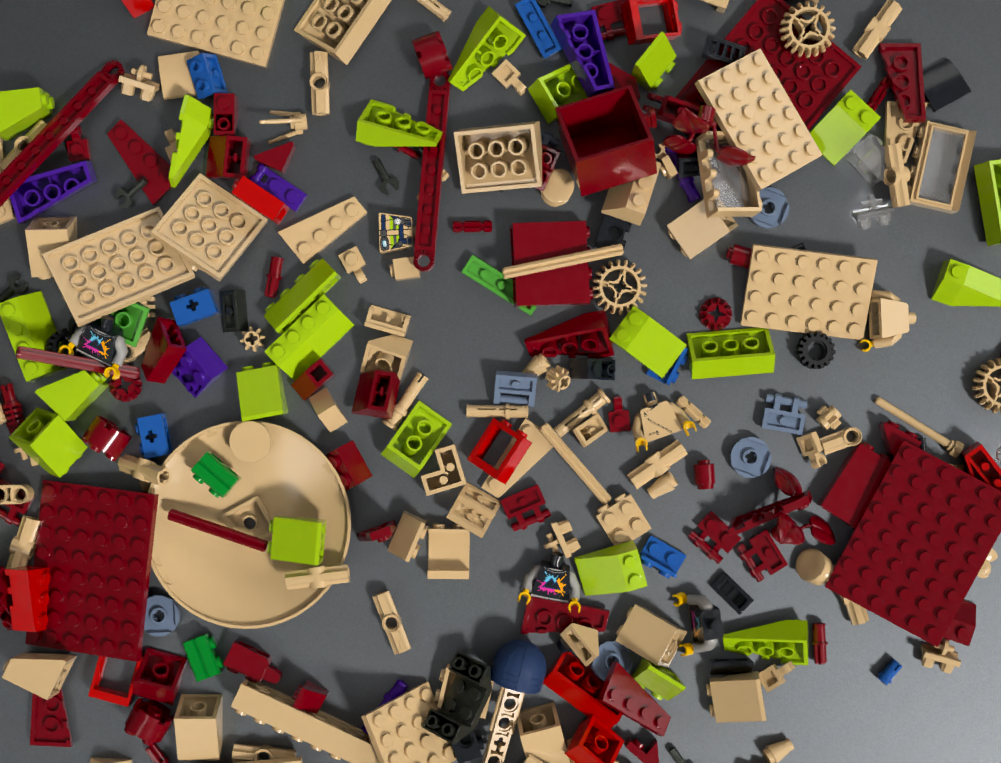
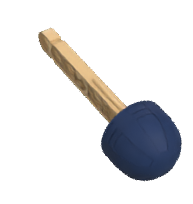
M513 640L507 642L500 647L494 656L491 666V680L500 685L501 688L489 727L491 731L482 763H488L489 758L492 756L498 757L497 763L504 762L511 734H514L525 693L535 694L541 691L546 674V660L540 649L529 641ZM512 698L515 700L513 706H504V702L507 699ZM508 718L509 723L506 726H499L500 719ZM501 738L503 742H499L497 746L494 741H498Z

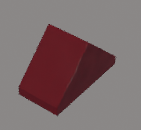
M291 141L254 155V159L266 167L285 174L296 147Z

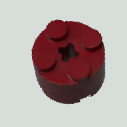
M439 31L412 40L425 79L453 69Z
M100 415L94 418L82 437V440L89 444L92 450L97 453L104 452L105 456L114 462L120 457L132 439L128 432L124 429L121 430L115 423Z
M139 698L125 721L126 727L124 731L129 735H135L142 739L144 744L153 746L154 743L163 740L174 720V715L170 716V710L155 700L150 699L149 702H144L145 698Z

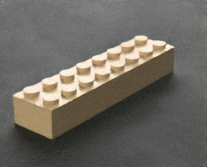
M245 679L240 685L231 705L236 713L246 716V714L252 716L255 722L262 725L267 723L273 726L272 729L282 734L286 732L292 735V739L298 742L305 741L311 744L310 747L317 751H327L329 756L334 759L340 760L342 758L348 761V763H380L369 735L363 730L321 710L316 714L293 707L295 700L292 699L293 697L261 682L253 683Z

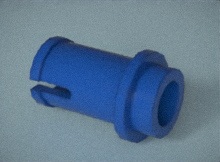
M892 658L884 670L878 672V680L886 686L889 683L892 684L891 680L903 666L899 665L900 663Z

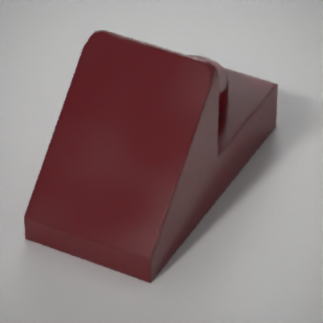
M628 737L624 742L625 748L643 763H659L656 738L652 740L645 750L643 749L645 746L636 738L633 741Z

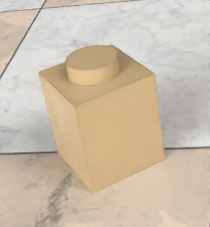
M414 256L393 259V264L390 265L391 277H395L396 281L421 278L420 271L416 269L413 263Z

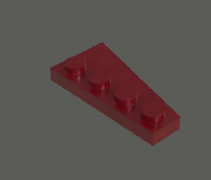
M880 43L878 49L903 123H924L926 121L921 43Z
M120 120L107 135L136 180L139 181L142 177H145L149 181L142 189L152 205L155 206L172 188L168 178L171 165L123 120Z
M807 490L733 517L727 531L730 537H733L775 519L780 514H789L796 509H805L811 503L812 495Z
M394 519L356 533L359 541L377 540L378 543H381L392 537L397 525Z
M531 597L530 602L526 605L520 634L562 633L572 623L596 629L598 632H605L610 611L580 604L581 610L579 613L576 605L571 606V613H569L568 606L570 601L569 603Z
M612 662L598 700L654 734L664 737L671 717L618 662Z
M62 687L58 694L48 700L32 693L30 745L73 746Z

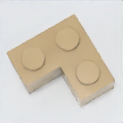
M452 444L435 449L440 470L421 475L427 496L467 484L456 445Z

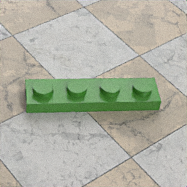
M472 255L461 273L514 306L512 279H504L501 272ZM519 307L518 309L531 316L536 307Z

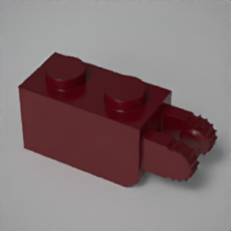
M648 93L647 99L660 103V108L657 109L650 105H643L642 108L647 113L649 110L654 109L657 116L656 119L670 124L673 123L674 117L681 112L684 106L695 115L698 114L699 110L697 105L672 96L665 95L662 97L653 93Z
M238 639L234 641L223 665L227 666L226 669L235 674L239 672L245 675V679L253 683L261 682L263 679L271 683H277L282 678V672L270 665L272 659L269 654Z

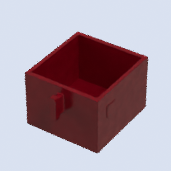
M631 85L555 108L561 143L581 197L657 174L654 139L649 129L650 127L652 129L657 127L656 113L654 109H651L648 113L643 114Z

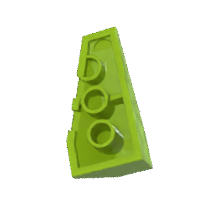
M488 6L476 22L448 81L461 91H465L479 80L487 69L491 66L493 68L499 64L498 61L506 54L508 56L511 55L526 35L501 14Z
M186 94L184 95L179 115L181 133L176 132L175 138L178 151L173 152L168 177L173 188H176L210 137L211 129L214 130L212 109Z
M372 99L357 121L356 141L375 147H436L443 133L423 121L416 122L412 120L411 115L407 113L401 114L395 111L396 107Z
M948 259L943 261L930 300L948 306L1001 307V278L970 265Z
M784 620L723 634L724 650L747 656L752 653L758 654L765 660H769L770 657L780 659L782 664L791 661L793 665H808V620Z

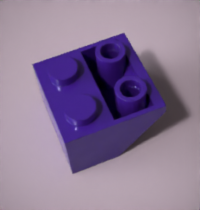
M202 337L186 346L185 353L172 371L173 375L180 380L194 398L198 397L220 378L228 368Z

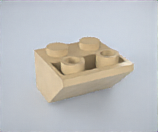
M404 511L387 551L407 562L411 558L415 559L420 545L417 544L419 538L423 540L428 530V526L425 525L427 520Z

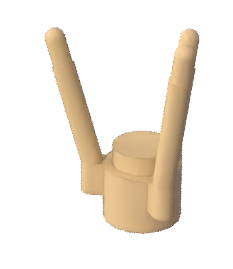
M271 110L270 114L289 116L290 118L259 121L260 124L290 123L291 129H295V131L269 140L268 144L303 134V130H308L306 113L301 114V112Z

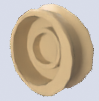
M554 169L545 190H540L541 197L546 204L557 207L562 206L569 200L574 190V180L571 174L564 169Z
M810 548L798 555L796 570L804 581L813 585H823L832 574L833 564L821 551Z

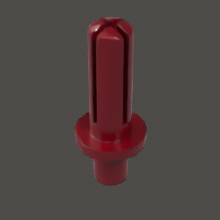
M395 147L398 149L397 153L401 151L415 160L420 158L418 152L408 147Z

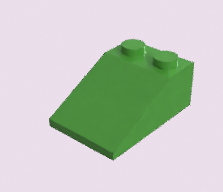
M140 302L111 313L115 317L113 325L122 328L126 344L137 347L150 308Z

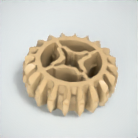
M809 1L804 3V7L799 2L796 8L793 6L789 8L790 13L786 12L783 15L785 19L780 22L783 27L779 29V33L785 35L780 39L781 41L787 40L784 47L788 48L791 46V54L797 50L798 57H801L804 52L806 58H809L811 53L816 57L819 55V51L821 53L826 51L825 46L830 47L832 44L830 40H833L835 35L831 32L835 31L836 27L830 24L835 20L834 18L828 19L831 13L830 11L824 13L825 7L823 5L818 9L817 2H814L811 7ZM800 15L813 16L810 20L797 18ZM817 21H819L822 26L823 35L820 34L821 31L817 28ZM812 23L810 26L811 30L803 37L805 28ZM792 24L794 25V28L798 31L797 39L793 35ZM806 39H810L812 41L816 40L818 43L813 45H806L802 42Z
M617 259L615 262L616 266H613L611 261L608 262L609 269L604 265L601 266L603 274L596 271L595 274L600 279L592 280L593 283L598 284V286H594L592 289L593 291H598V294L593 295V298H601L597 303L598 306L604 302L606 305L603 310L607 311L609 307H612L611 314H614L616 309H618L619 315H622L623 308H625L627 313L631 310L630 305L638 308L635 301L643 303V299L639 295H646V292L641 291V288H646L647 284L640 283V281L646 278L645 276L638 277V274L642 271L640 268L634 272V263L628 268V260H625L623 266H620V260ZM613 271H620L616 281L604 280L607 274ZM626 273L634 279L636 288L626 283ZM621 280L625 290H621L617 296V291L612 285H617ZM603 286L611 289L613 292L612 302L606 298ZM622 294H634V297L629 302L618 304Z
M996 358L995 362L988 360L987 365L982 364L980 366L982 371L977 370L975 372L979 378L972 379L973 382L977 383V386H973L972 390H978L974 397H981L978 404H985V410L991 409L992 413H997L998 411L1001 413V403L996 402L997 398L1001 397L1000 386L996 383L1001 382V374L998 378L990 376L993 371L1001 369V358ZM986 383L990 386L989 394L986 389Z

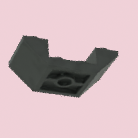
M459 651L456 652L448 669L456 673V676L440 711L430 708L422 725V728L454 745L475 729L492 692L490 666Z

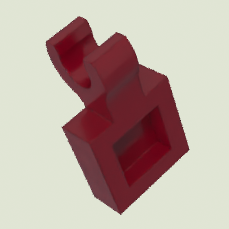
M77 126L70 133L72 141H66L69 162L71 163L91 160L89 139H82L81 126Z
M621 396L612 397L614 411L608 412L610 433L630 431L629 410L622 409Z

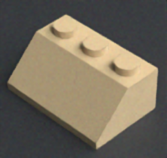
M656 161L657 174L609 188L601 213L640 226L646 214L661 163Z

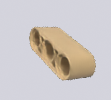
M0 484V489L5 492V497L3 500L0 499V504H22L31 501L34 497V490L30 485ZM20 489H23L26 493L24 499H21L18 495Z

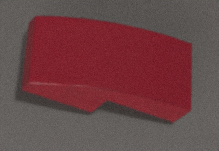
M542 143V186L534 188L541 191L545 190L562 151Z

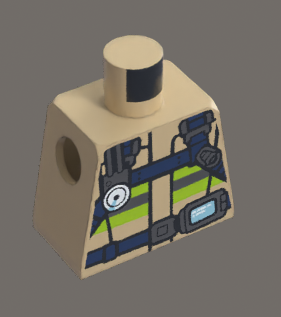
M379 213L380 253L386 254L414 248L413 239H415L416 226H413L412 217Z

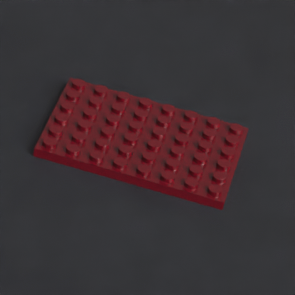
M757 0L724 40L747 47L744 56L758 49L762 50L809 130L862 66L832 41L830 47L825 46L826 51L824 53L819 51V55L816 57L811 53V56L806 58L805 52L801 57H798L797 50L791 54L792 47H784L787 40L781 41L780 39L785 34L779 33V29L783 27L780 22L785 19L783 15L786 12L790 13V6L783 0ZM801 15L797 17L798 19H801V18H802V19L806 20V19H805L804 17H802ZM792 24V32L794 37L797 39L798 31L794 28V25ZM812 24L805 28V33L803 34V37L806 33H808L811 30L810 26ZM806 39L802 43L806 45H813L818 42L816 40L812 41L810 39ZM720 46L718 51V55L720 56L722 55L723 51L722 46ZM730 48L727 49L726 58L730 56ZM735 50L733 60L737 61L738 58V50ZM707 59L675 98L699 107L707 105L695 83L727 66V64ZM717 123L716 131H722ZM695 133L693 141L695 142V139L702 133ZM708 143V148L715 150V144ZM719 144V147L730 146V144ZM720 162L721 165L739 179L738 166H730Z
M903 440L824 587L938 647L1001 532V491Z
M43 480L39 520L41 522L37 532L34 566L49 567L48 624L46 630L26 631L25 644L135 662L141 661L159 494Z

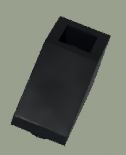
M570 358L569 377L570 379L615 380V360Z

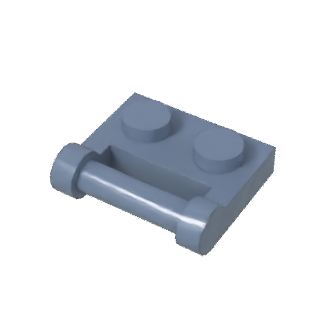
M496 370L493 404L502 402L525 404L528 407H534L537 374ZM500 393L529 395V397H526V396H515V395H504V394H500Z

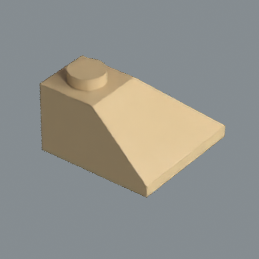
M394 334L368 341L360 372L365 373L373 370L395 372L401 380L413 341Z

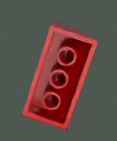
M561 652L547 671L543 684L587 717L595 715L611 729L620 721L622 714L598 700L604 681L595 675L590 664L585 667L571 652L564 654Z

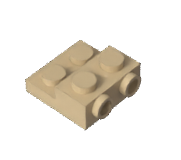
M625 493L620 494L614 499L615 503L610 506L608 504L601 506L597 509L598 513L595 515L614 546L634 540L652 529L630 493L627 495Z

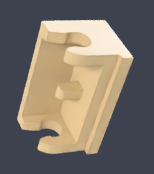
M371 305L364 326L405 338L411 316Z

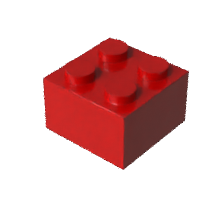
M592 715L579 724L564 754L575 763H614L624 740L595 715Z

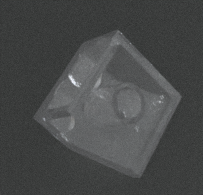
M872 134L862 139L844 156L870 186L884 179L885 165L883 142L876 135L873 136Z

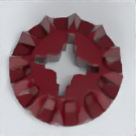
M710 298L702 304L699 317L706 328L721 330L730 323L732 310L727 301L721 298ZM717 307L718 312L724 314V316L717 317L714 323V316L707 312L714 311Z
M140 376L138 379L119 377L114 380L111 377L109 392L119 401H132L141 393ZM122 378L125 382H133L128 386L127 391L125 389H118L123 384Z

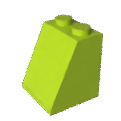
M40 87L0 91V138L5 141H11L31 129L40 119L44 121L53 116L52 109H55L53 97Z
M274 362L261 364L262 368L254 369L253 366L242 367V372H236L242 422L289 413L280 367L274 365Z
M83 370L41 387L35 393L64 421H75L101 395L109 384L106 382L107 378L102 373Z
M36 407L9 436L18 447L43 469L59 478L68 472L69 467L88 448L58 414Z
M275 516L274 520H270L269 525L272 541L268 542L267 552L271 554L270 559L320 565L324 557L326 519Z

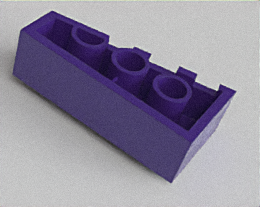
M595 10L556 15L550 26L587 97L612 91L615 86Z
M83 161L28 177L10 196L18 224L32 220L97 182L92 162Z

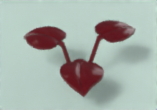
M709 105L700 106L697 115L684 106L681 112L674 117L672 124L682 132L691 133L690 137L685 139L681 135H671L662 142V146L675 153L689 155L694 153L697 148L691 142L695 133H706L712 127L715 151L718 153L716 158L720 162L730 166H743L751 163L756 158V156H752L738 147H719L716 131L717 122L713 121L716 110Z
M773 468L774 480L780 491L788 496L802 493L801 484L792 473L782 468ZM780 514L777 518V525L770 530L772 537L779 544H802L805 541L802 530L805 528H810L812 536L821 543L828 545L836 543L831 527L819 516H811L809 518L810 524L807 523L799 527L790 516Z

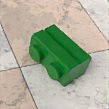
M207 451L191 469L194 473L192 477L200 484L206 483L210 487L209 492L217 498L219 496L222 498L226 497L241 480L238 474L211 451Z
M209 632L182 643L196 682L218 675L223 671V659L220 655L217 656L215 651L217 647L214 636L209 635Z

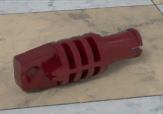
M13 383L7 384V387L6 385L0 386L4 400L2 410L7 420L6 426L10 435L25 420L21 402L16 400Z

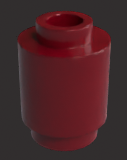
M734 244L733 247L729 246L726 253V259H729L728 263L748 269L752 248Z
M697 460L698 464L694 465V478L697 489H714V483H716L714 463H710V460Z

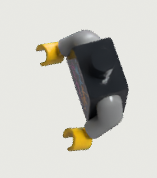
M108 314L80 326L68 340L69 344L61 346L58 352L62 353L65 348H68V355H73V348L75 346L76 351L109 366L105 369L104 376L108 378L110 373L114 371L112 379L116 380L120 377L118 368L122 367L128 349L123 338L124 331L122 328L113 325L115 317L112 314Z
M552 552L550 561L541 560L540 565H535L525 575L521 588L523 592L517 597L518 603L521 596L527 598L525 605L530 602L531 597L569 603L570 600L571 602L568 606L569 613H571V606L576 605L578 613L580 612L581 605L578 602L580 600V585L575 573L570 571V566L562 564L564 554Z
M684 592L672 595V597L679 599V601L673 603L674 606L678 607L685 603L688 605L692 642L694 643L693 645L691 643L680 644L678 647H684L686 650L685 654H680V656L713 650L718 642L717 639L723 638L720 609L713 605L709 598L704 595L689 594L687 596Z

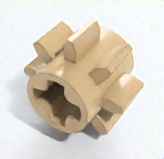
M250 326L249 332L242 331V334L245 336L240 342L246 344L245 350L252 347L253 351L257 352L258 346L265 347L262 344V339L267 337L260 335L262 329L259 328L254 332L253 327ZM252 334L258 337V340L254 342V345L252 342H249V339L252 338Z
M559 365L556 368H550L545 377L548 381L546 386L557 392L560 389H566L571 380L568 376L569 370Z
M832 405L828 408L822 406L816 412L819 415L816 421L825 430L829 428L835 430L841 424L838 419L842 415Z

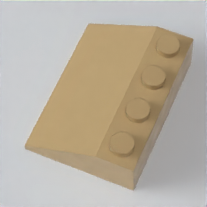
M314 0L294 31L324 52H328L333 58L348 65L391 0Z
M540 121L464 128L454 132L462 194L542 186Z

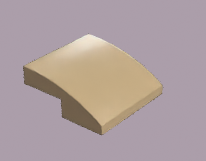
M199 51L158 56L164 100L182 98L185 94L190 96L197 95L187 60L199 55Z
M467 482L446 518L482 538L497 513L501 501Z

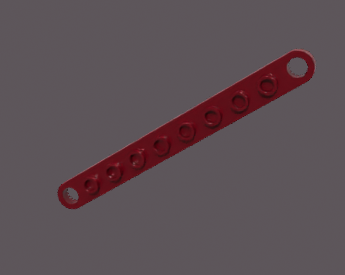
M117 60L108 61L109 63H106L100 72L98 71L2 171L0 174V207L115 87L119 76H124L125 69ZM113 68H118V72H116V74H109L110 70H112Z
M446 72L430 78L426 123L443 133L436 147H423L413 259L414 266L420 272H429L435 265L451 83L448 81L449 75ZM438 77H444L446 83L443 86L435 85V80ZM423 256L429 257L430 260L426 267H421L418 263L419 259Z

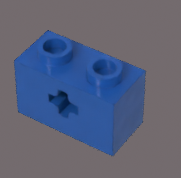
M200 287L193 290L194 294L189 296L181 294L174 297L175 301L169 302L178 326L183 327L220 313L211 289ZM192 302L199 304L196 306V310L190 309V306L193 305Z
M162 413L137 418L138 423H135L137 435L141 437L142 443L139 444L141 455L148 459L171 454L173 449L166 414ZM152 433L157 434V438H154V440L149 438V435H152Z

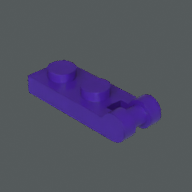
M259 163L256 167L258 170L254 176H250L249 180L284 202L297 213L308 195ZM264 174L269 177L266 183L260 181Z

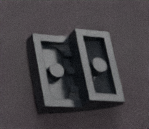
M949 59L923 72L924 95L933 113L972 92L960 72Z

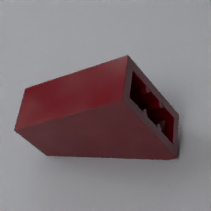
M157 317L141 365L146 381L165 384L187 349L176 320Z

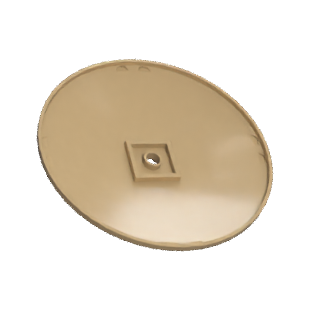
M242 421L219 424L195 434L178 446L161 465V467L170 469L172 476L170 482L164 486L151 483L148 493L159 494L151 567L156 577L169 595L183 608L205 621L229 628L256 629L283 623L309 609L328 591L331 585L316 589L306 587L287 590L285 571L307 569V567L317 565L270 559L271 554L267 552L268 546L266 551L261 552L170 521L167 517L171 509L268 542L272 541V533H269L270 520H274L275 516L326 519L323 562L320 564L326 566L344 564L351 537V511L347 493L339 474L328 458L313 443L300 434L285 427L261 421L256 422L261 423L268 429L272 441L271 448L263 459L257 462H244L233 455L230 449L229 438L232 430ZM207 451H211L241 477V480L224 498L221 496L215 497L209 492L210 487L206 483L200 484L192 477L194 473L191 469ZM251 517L255 520L256 524L253 529H248L245 526L246 518Z

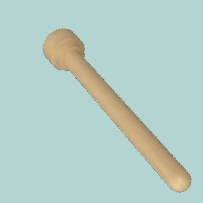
M881 397L875 398L874 402L876 405L946 447L945 450L954 458L958 457L963 450L964 444L960 441L945 438Z

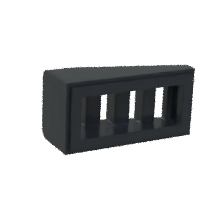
M708 35L701 58L729 65L735 62L733 60L735 50L739 51L737 58L739 60L744 57L747 47ZM712 44L716 45L714 53L710 52ZM720 46L723 47L721 56L718 55ZM730 48V56L726 58L727 49Z
M725 571L710 585L739 615L755 601ZM727 579L729 582L720 590L718 586ZM733 585L735 588L726 596L724 592ZM739 591L741 594L732 602L730 598ZM745 597L747 600L738 608L736 604Z

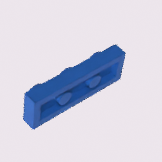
M522 0L514 5L544 60L562 50L536 0Z

